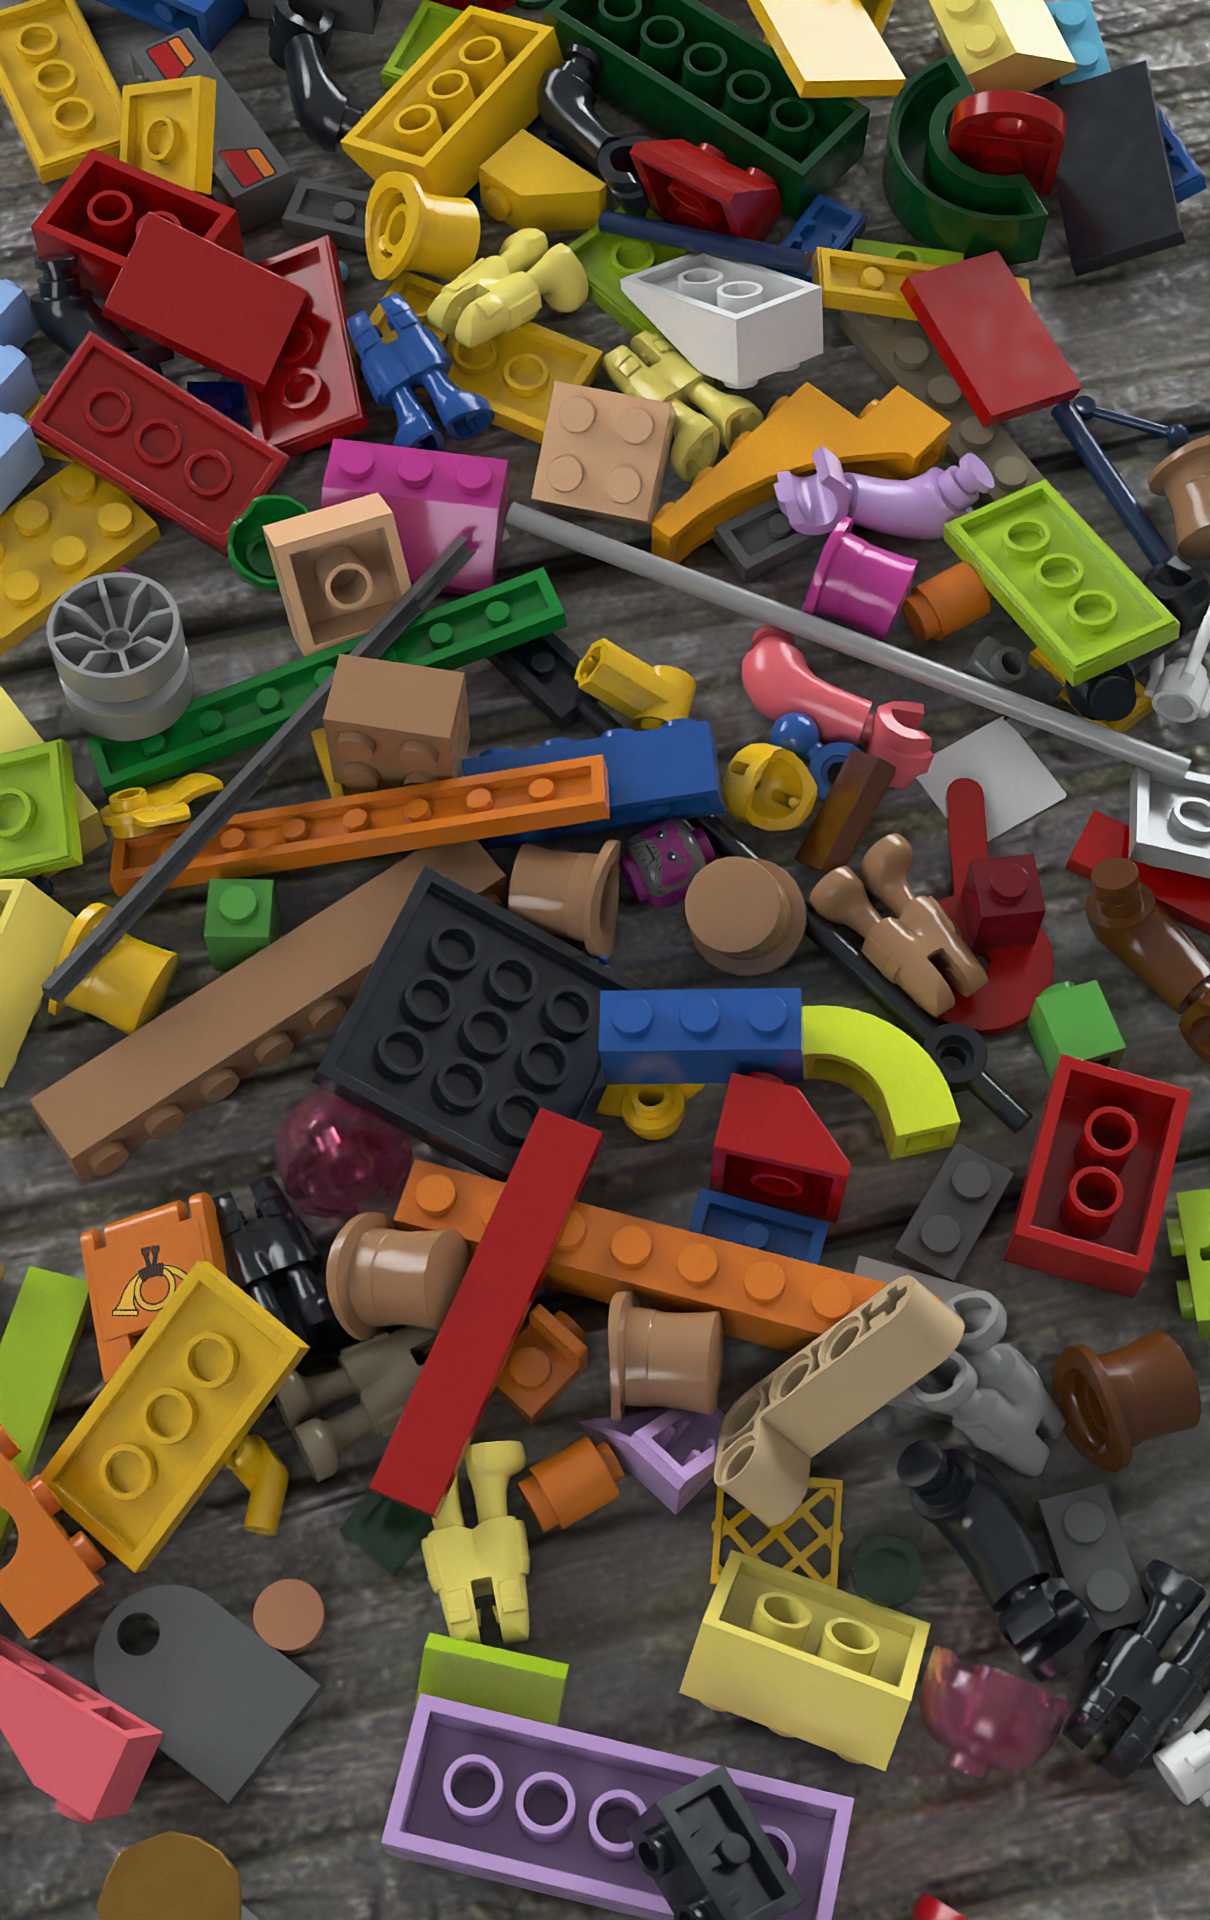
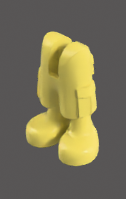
M537 228L521 229L504 240L498 255L489 256L486 259L480 258L466 271L460 273L457 279L445 285L441 289V293L428 308L427 320L432 326L445 334L455 333L456 340L471 349L502 332L513 331L532 320L539 309L542 308L541 296H543L553 310L562 313L573 312L582 306L588 298L587 276L582 264L568 246L558 243L548 250V241L544 232Z
M644 330L631 339V350L624 345H620L602 358L601 364L606 375L622 394L672 403L677 416L673 431L675 439L670 452V465L674 473L687 483L693 482L705 467L713 466L720 444L729 451L734 441L747 430L753 432L764 421L762 412L750 400L737 395L725 394L714 388V378L699 373L675 349V346L660 334ZM700 409L706 416L697 413L696 411Z
M493 1441L469 1445L464 1456V1462L473 1490L478 1524L473 1529L465 1527L459 1498V1475L457 1472L438 1518L431 1517L434 1530L429 1532L427 1538L421 1541L428 1573L427 1578L434 1593L439 1594L447 1628L452 1638L482 1644L479 1627H481V1608L476 1609L474 1600L478 1597L493 1595L495 1596L496 1605L492 1606L497 1623H500L503 1645L528 1640L529 1608L526 1576L529 1575L531 1557L529 1556L525 1523L523 1520H517L515 1516H508L506 1494L510 1477L522 1471L527 1459L522 1442Z

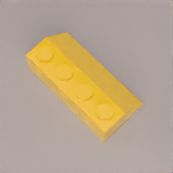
M469 5L340 141L343 150L375 182L386 172L401 171L415 177L422 190L426 193L463 198L479 181V167L522 128L525 130L540 114L537 107V87L546 69H557L560 62L563 61L554 27Z

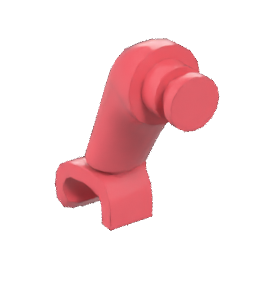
M771 625L761 626L755 631L752 636V650L746 654L742 661V682L747 695L759 713L775 723L779 717L786 713L801 712L811 717L817 724L820 734L819 741L829 744L845 742L856 747L858 742L865 743L863 753L880 757L896 767V772L888 787L907 788L917 776L928 772L934 755L930 750L932 738L923 731L918 730L924 715L923 704L892 701L878 706L876 714L870 713L873 702L836 688L813 674L807 666L804 654L795 647L794 634Z

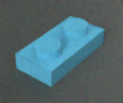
M1090 0L1045 3L1077 70L1053 80L1055 90L1111 72Z

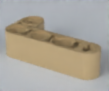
M905 1275L892 1281L759 1381L733 1403L723 1418L719 1431L713 1475L714 1483L767 1526L772 1527L783 1523L795 1512L806 1495L811 1458L944 1362L953 1353L963 1337L964 1321L912 1276Z

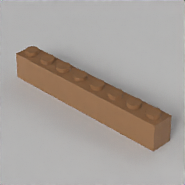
M477 840L416 850L29 1099L41 1125L82 1183L94 1175L104 1176L115 1171L127 1160L129 1152L151 1138L161 1139L168 1136L183 1123L187 1114L205 1102L215 1103L226 1098L237 1088L240 1079L260 1066L271 1067L279 1063L292 1051L295 1043L313 1031L323 1032L339 1023L347 1013V1009L350 1008L425 865L502 908L508 904L506 875Z

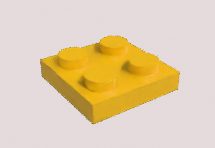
M199 75L124 85L122 89L119 160L202 196L211 195L217 80Z

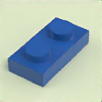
M700 1187L688 1231L818 1265L829 1223Z

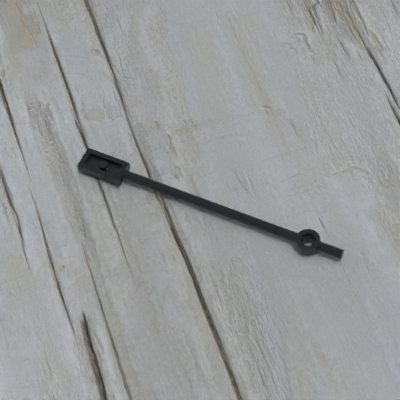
M553 632L486 657L559 729L563 730L577 718L599 738L608 730L624 728L597 703L600 701L599 699L578 688L579 682L574 680L577 666L582 659ZM717 815L685 819L694 829L701 827L711 845L724 857L739 856L762 859ZM805 900L807 906L805 935L923 1046V1049L941 1071L950 1092L958 1093L969 1090L1014 1134L1021 1131L1029 1123L1033 1115L984 1069L988 1052L986 1044L979 1033L971 1027L959 1023H948L938 1026L895 984L885 978L830 922L818 915L814 908ZM947 1056L956 1057L961 1061L963 1067L957 1070L948 1069L943 1065L941 1059Z

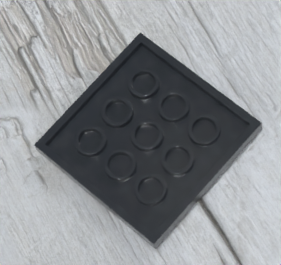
M425 865L311 1082L490 1179L506 1183L540 1108L589 1126L607 1088L599 1056L601 991L651 989Z

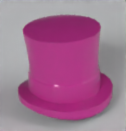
M846 516L836 525L821 552L815 573L804 598L802 611L813 616L817 613L839 620L882 642L889 633L904 604L918 560L881 549L852 534L851 530L854 519Z

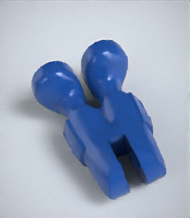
M394 292L379 301L387 317L386 320L391 332L395 331L398 336L396 340L384 345L381 337H383L382 333L372 324L365 310L347 319L349 333L362 361L361 369L364 381L367 382L377 404L393 407L395 410L398 430L393 446L440 452L443 448L444 440L442 434L415 394V390L420 387L425 388L429 393L439 418L452 439L457 441L468 440L483 432L491 424L495 414L487 399L475 393L462 391L450 380L448 374L453 362L450 355L439 341V338L428 327L423 326L412 308L400 294Z

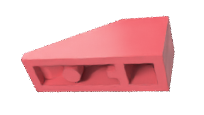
M0 1634V1729L33 1785L56 1799L54 1807L57 1811L80 1823L92 1824L95 1820L128 1813L164 1732Z

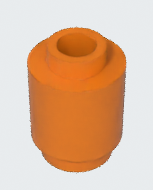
M961 561L913 587L910 593L911 596L905 599L901 609L909 628L917 639L921 642H926L932 638L941 641L990 614V600L994 596L984 586L976 571L968 563Z
M585 1435L528 1468L530 1476L516 1483L539 1528L545 1533L557 1525L561 1530H564L619 1498L620 1493L615 1483L625 1478V1475L606 1441L594 1446Z

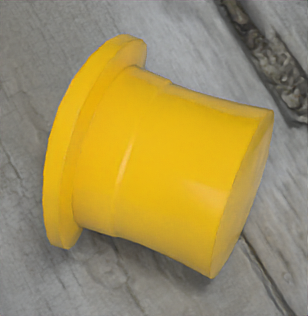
M401 171L386 172L376 180L370 191L366 206L365 241L372 274L376 279L388 282L395 279L403 270L421 272L447 282L457 279L460 273L473 265L478 251L481 226L477 207L468 198L445 197L426 193L422 190L417 179L411 174Z
M99 902L93 903L82 910L66 934L55 970L113 908ZM125 933L61 1003L51 1000V998L49 999L48 1012L59 1016L64 1008L69 1006L96 1016L129 1036L155 1019L176 974L179 954L148 944Z

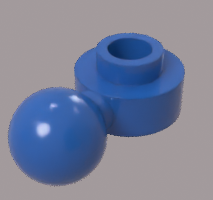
M790 712L782 715L776 720L771 729L770 739L772 745L793 752L800 760H804L809 764V772L817 785V797L823 802L833 785L827 777L829 770L835 765H843L851 749L862 752L856 746L845 742H835L828 745L822 744L819 741L820 734L817 724L811 717L801 712Z

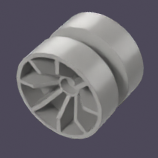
M105 573L77 583L57 600L48 617L46 627L47 639L68 709L72 717L82 728L101 738L116 741H132L144 739L164 731L184 714L193 696L194 677L178 607L171 594L162 585L148 577L134 573Z

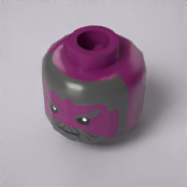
M668 817L627 837L625 854L620 856V869L633 897L638 903L647 900L653 907L664 909L685 900L688 887L695 875L704 866L716 860L712 845L701 827L691 831L683 820L676 817Z

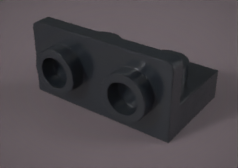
M724 1765L656 1801L627 1828V1833L633 1843L635 1857L640 1867L656 1882L674 1913V1920H778L805 1901Z

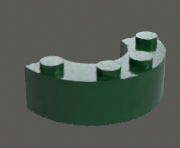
M954 54L927 65L904 85L896 97L890 113L882 168V181L885 196L892 212L916 240L921 241L932 249L964 253L963 260L994 251L1000 253L1007 266L1038 260L1048 213L1024 173L1008 176L981 173L962 163L949 149L948 137L954 108L963 99L977 93Z

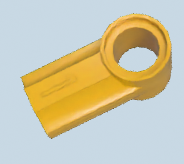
M601 638L591 644L588 652L579 662L574 680L579 682L578 688L631 718L630 729L636 732L662 728L663 724L674 719L689 718L697 689L695 679L687 672L667 665L651 667L605 638Z

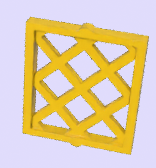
M809 1477L808 1488L820 1490L805 1503L801 1502L795 1512L778 1526L769 1527L762 1522L769 1530V1533L752 1548L735 1528L753 1513L744 1508L728 1521L723 1515L725 1491L717 1485L715 1519L711 1524V1531L714 1535L710 1585H717L724 1569L719 1563L721 1540L728 1535L745 1555L759 1560L761 1558L758 1554L773 1541L777 1540L793 1558L782 1567L783 1569L792 1572L800 1566L810 1579L837 1589L839 1545L843 1540V1533L840 1531L843 1480ZM826 1496L834 1503L833 1524L827 1530L823 1528L810 1512ZM800 1518H803L818 1537L799 1552L784 1532ZM825 1544L831 1550L830 1574L822 1579L806 1559Z

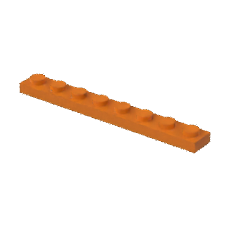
M603 754L234 814L166 889L209 883V878L235 879L609 819L607 766ZM193 821L160 826L152 832L133 838H114L109 882L117 897L125 896Z

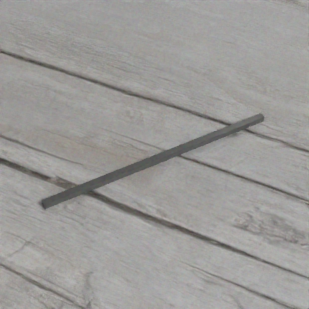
M458 536L349 655L378 659L476 553V551L466 549L465 543L469 538ZM335 670L41 985L42 991L48 998L61 1003L317 726L324 716Z

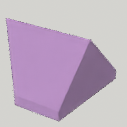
M653 1407L626 1412L622 1422H612L611 1416H605L577 1423L599 1443L606 1441L617 1460L677 1515L714 1475L719 1431L725 1414L717 1407L713 1416L669 1407Z

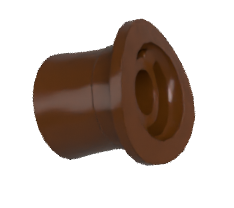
M1152 1331L1125 1346L1106 1353L1095 1354L1089 1347L1083 1344L1071 1345L1061 1352L1054 1366L1052 1398L1067 1420L1063 1431L1083 1457L1096 1467L1107 1472L1115 1473L1128 1467L1132 1458V1447L1152 1438L1190 1430L1196 1427L1200 1420L1201 1398L1195 1374L1182 1349L1168 1334L1162 1331Z

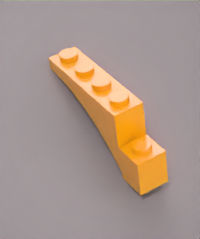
M806 382L791 397L787 395L781 397L770 409L766 420L753 432L749 430L743 432L734 441L728 455L714 468L712 466L705 467L694 479L690 490L676 503L668 502L657 512L651 523V554L678 564L696 548L714 538L715 526L776 497L773 485L779 482L776 472L790 471L791 474L797 477H809L817 474L812 453L820 446H823L837 456L841 462L843 473L850 472L890 480L916 478L926 473L929 469L936 467L945 458L952 423L899 385L891 390L881 401L874 399L868 403L857 418Z

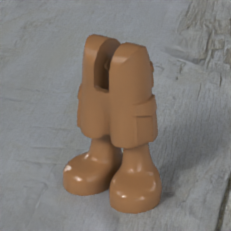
M894 833L880 839L868 850L861 862L858 876L848 866L836 868L825 875L812 890L809 903L816 913L827 921L845 924L859 933L865 939L861 949L863 955L885 978L895 985L898 984L914 1000V1003L919 1008H923L929 1014L938 1017L955 1005V998L949 985L933 964H935L950 984L961 995L966 997L988 984L989 980L981 963L962 939V932L957 922L950 917L943 906L932 896L926 897L922 895L917 898L915 897L907 879L913 864V848L901 834ZM867 893L883 904L897 919L892 917L883 919L868 900Z

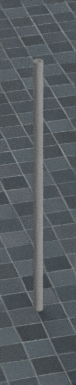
M513 502L506 516L507 525L1175 781L1183 782L1191 763V759L517 502Z

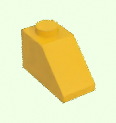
M523 128L479 167L481 205L492 218L497 221H504L518 231L526 228H537L542 232L591 229L599 222L601 212L605 209L607 210L606 183Z

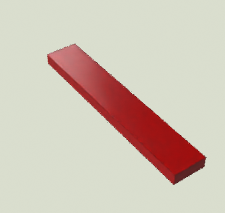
M543 1108L539 1109L369 1486L372 1492L435 1519L438 1518L604 1141L602 1131Z

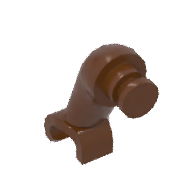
M1110 858L1100 862L1092 870L1091 880L1094 890L1087 897L1085 904L1086 916L1096 939L1144 981L1177 1014H1183L1178 1024L1183 1038L1198 1057L1210 1064V961L1169 912L1155 899L1152 890L1139 882V871L1134 862L1125 858Z

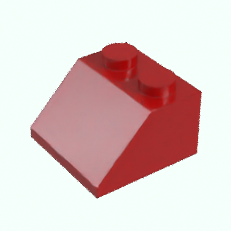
M751 1072L746 1076L731 1073L713 1147L709 1190L837 1224L851 1164L799 1088L785 1085L782 1079L769 1073Z

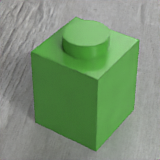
M209 878L204 938L213 968L233 969L280 937L281 910L274 880Z
M1097 980L1077 986L1071 981L1057 983L1048 987L1036 997L1027 1026L1050 1080L1061 1054L1117 1069L1126 1046Z

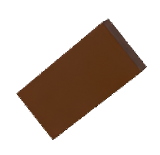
M851 749L794 860L825 875L836 868L847 866L896 772V767L880 757Z

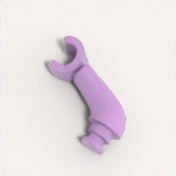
M820 446L812 453L817 474L809 477H797L791 474L790 471L776 472L779 482L773 484L780 510L788 517L790 525L802 534L822 535L832 532L836 525L847 516L854 519V525L883 534L917 540L943 538V524L972 512L971 505L979 499L978 491L983 494L988 493L995 485L993 476L987 466L972 453H967L960 458V467L953 465L945 471L938 467H933L916 478L890 480L850 472L843 473L840 460L834 453L823 446Z

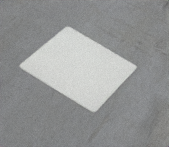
M1005 716L992 721L933 754L934 757L928 772L916 777L946 818L945 797L948 786L959 778H969L976 781L982 787L984 793L987 842L1066 798V792L1019 732L1004 721Z

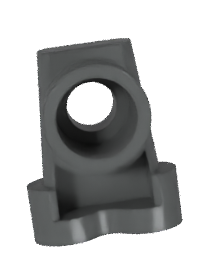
M991 636L984 638L975 647L961 671L1049 706L1057 698L1064 686L1062 682L1044 667L1035 669L1028 664L1025 655L1018 648L1013 646L1004 647ZM1006 715L1004 717V721L1025 738L1037 729V727Z

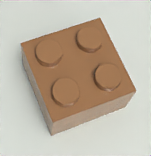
M339 654L323 716L334 782L343 783L356 791L371 792L376 789L386 790L460 778L463 772L462 759L466 758L470 741L465 673Z

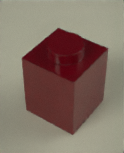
M1034 854L971 860L961 897L972 951L1035 944L1046 909Z

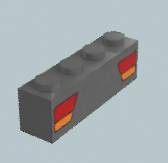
M188 27L130 52L135 75L129 79L130 85L199 75L217 80L211 195L206 196L237 210L241 235L283 216L294 192L292 171Z

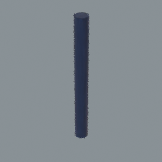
M606 209L601 212L598 227L599 231L603 233L804 275L807 274L811 265V253L805 250Z
M1065 400L1058 403L1051 411L1052 417L1151 565L1155 567L1161 561L1174 555L1071 401Z

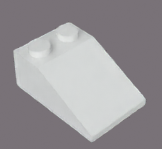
M692 252L620 279L621 290L699 373L723 381L724 385L728 388L746 389L753 387L758 383V379L775 372L795 370L800 367V362L823 354L821 286L755 264L699 252Z

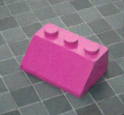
M333 438L322 485L321 509L378 492L393 512L411 586L418 581L458 536L468 537L469 539L465 543L466 549L476 551V553L447 583L441 592L471 595L494 586L506 525V516L510 505L508 460Z

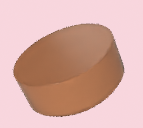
M283 1579L272 1583L259 1595L253 1610V1622L256 1632L265 1643L283 1655H295L307 1651L321 1638L326 1625V1611L321 1597L311 1585L297 1579Z

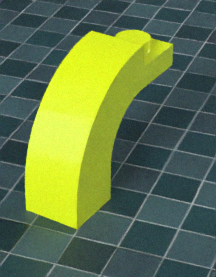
M826 1005L803 1006L804 1080L822 1079L833 1081L850 1088L861 1096L877 1118L890 1160L953 1146L960 1125L953 1097L941 1071L916 1041L889 1022L859 1010Z

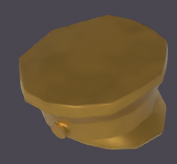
M170 1830L142 1840L119 1852L107 1875L96 1905L99 1920H241L242 1892L240 1872L216 1846L200 1837Z

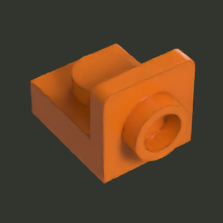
M538 1304L529 1313V1325L517 1336L494 1390L533 1425L588 1368V1348L584 1344L587 1340L585 1332L564 1312L558 1311L553 1316L541 1304Z

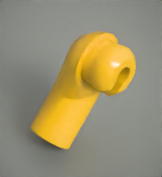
M246 1434L225 1462V1465L232 1469L233 1473L250 1492L243 1528L261 1535H277L289 1483V1471L266 1440L254 1434Z

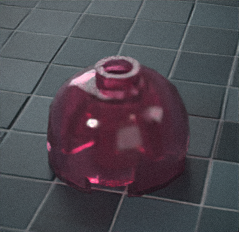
M325 1089L308 1095L290 1109L280 1124L274 1150L277 1170L286 1193L296 1201L299 1210L304 1214L325 1219L347 1217L359 1213L356 1203L372 1197L382 1188L387 1197L391 1195L408 1174L413 1155L405 1132L392 1126L372 1112L355 1106Z
M935 1645L923 1674L919 1692L920 1718L929 1736L943 1747L949 1749L945 1764L986 1781L990 1768L1018 1772L1034 1766L1049 1752L1061 1730L1070 1706L1069 1702L1050 1697L1051 1692L985 1663L983 1665L977 1663L972 1665L957 1658L958 1654L956 1652Z

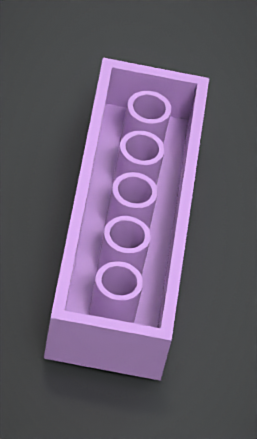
M420 1693L381 1844L387 1855L649 1920H674V1913L656 1882L640 1867L635 1857L633 1843L628 1836L627 1828L656 1801L720 1766ZM725 1767L805 1899L801 1905L778 1920H832L854 1798Z

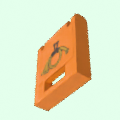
M201 1192L190 1196L189 1206L192 1217L190 1219L187 1203L177 1200L106 1224L104 1234L95 1228L81 1233L80 1243L105 1384L109 1382L139 1341L135 1336L145 1333L197 1261H208L228 1278L216 1208L213 1199L208 1193Z

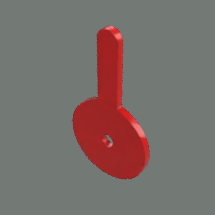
M959 778L948 786L945 797L952 896L943 898L938 902L950 917L957 922L962 932V939L972 951L961 893L970 861L988 859L989 855L983 789L972 779ZM1041 926L1033 945L972 951L974 955H981L988 961L989 967L985 972L989 981L988 984L968 997L961 995L933 964L949 985L955 998V1005L938 1017L929 1014L923 1008L920 1009L940 1025L948 1023L963 1024L974 1029L979 1035L1001 1033L1027 1021L1036 997L1051 986L1054 973L1052 948Z

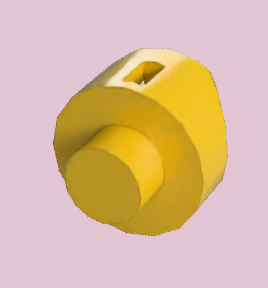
M767 743L750 744L738 751L728 764L723 778L722 796L727 810L737 821L767 831L790 830L800 826L812 812L817 798V785L805 764L793 752Z

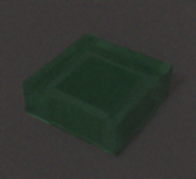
M370 1491L339 1530L343 1537L393 1577H396L421 1546V1541L427 1538L429 1532L434 1530V1526L430 1516Z

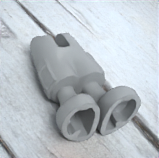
M976 1290L960 1294L950 1299L945 1305L964 1321L965 1329L962 1339L953 1353L944 1362L908 1388L927 1409L935 1412L949 1411L953 1418L951 1423L966 1438L972 1441L974 1446L993 1455L998 1461H1002L1020 1474L1030 1477L1038 1476L1042 1473L1051 1452L1037 1435L1058 1439L1067 1420L1056 1402L1044 1389L1043 1382L1036 1369L1029 1364L1025 1357L1009 1343L997 1344L1003 1338L1007 1328V1312L1000 1301L987 1291Z

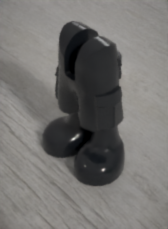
M265 1176L249 1183L255 1200L254 1206L257 1218H262L265 1227L252 1232H247L245 1224L248 1221L243 1212L237 1208L230 1191L213 1197L228 1279L297 1335L275 1291L279 1285L289 1287L298 1310L302 1329L309 1345L314 1350L331 1351L353 1341L355 1338L351 1337L337 1320L329 1302L328 1291L316 1276L324 1261L323 1255L311 1230L300 1217H296L277 1182L271 1176Z
M1155 1559L1150 1561L1140 1574L1141 1587L1149 1596L1147 1611L1136 1631L1116 1629L1098 1657L1095 1658L1089 1673L1091 1679L1071 1710L1061 1733L1083 1750L1095 1733L1098 1734L1110 1722L1107 1717L1111 1712H1115L1123 1718L1128 1726L1124 1731L1118 1730L1111 1744V1749L1100 1763L1104 1769L1119 1781H1122L1134 1772L1165 1737L1170 1738L1180 1731L1205 1699L1204 1694L1201 1692L1202 1686L1198 1680L1210 1668V1604L1197 1621L1192 1635L1171 1663L1163 1662L1159 1653L1184 1620L1191 1616L1206 1597V1591L1188 1575L1163 1561Z

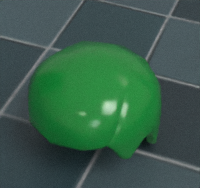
M261 495L252 499L246 511L232 522L227 537V553L229 564L241 581L264 592L280 590L262 526L309 513L305 505L286 495Z

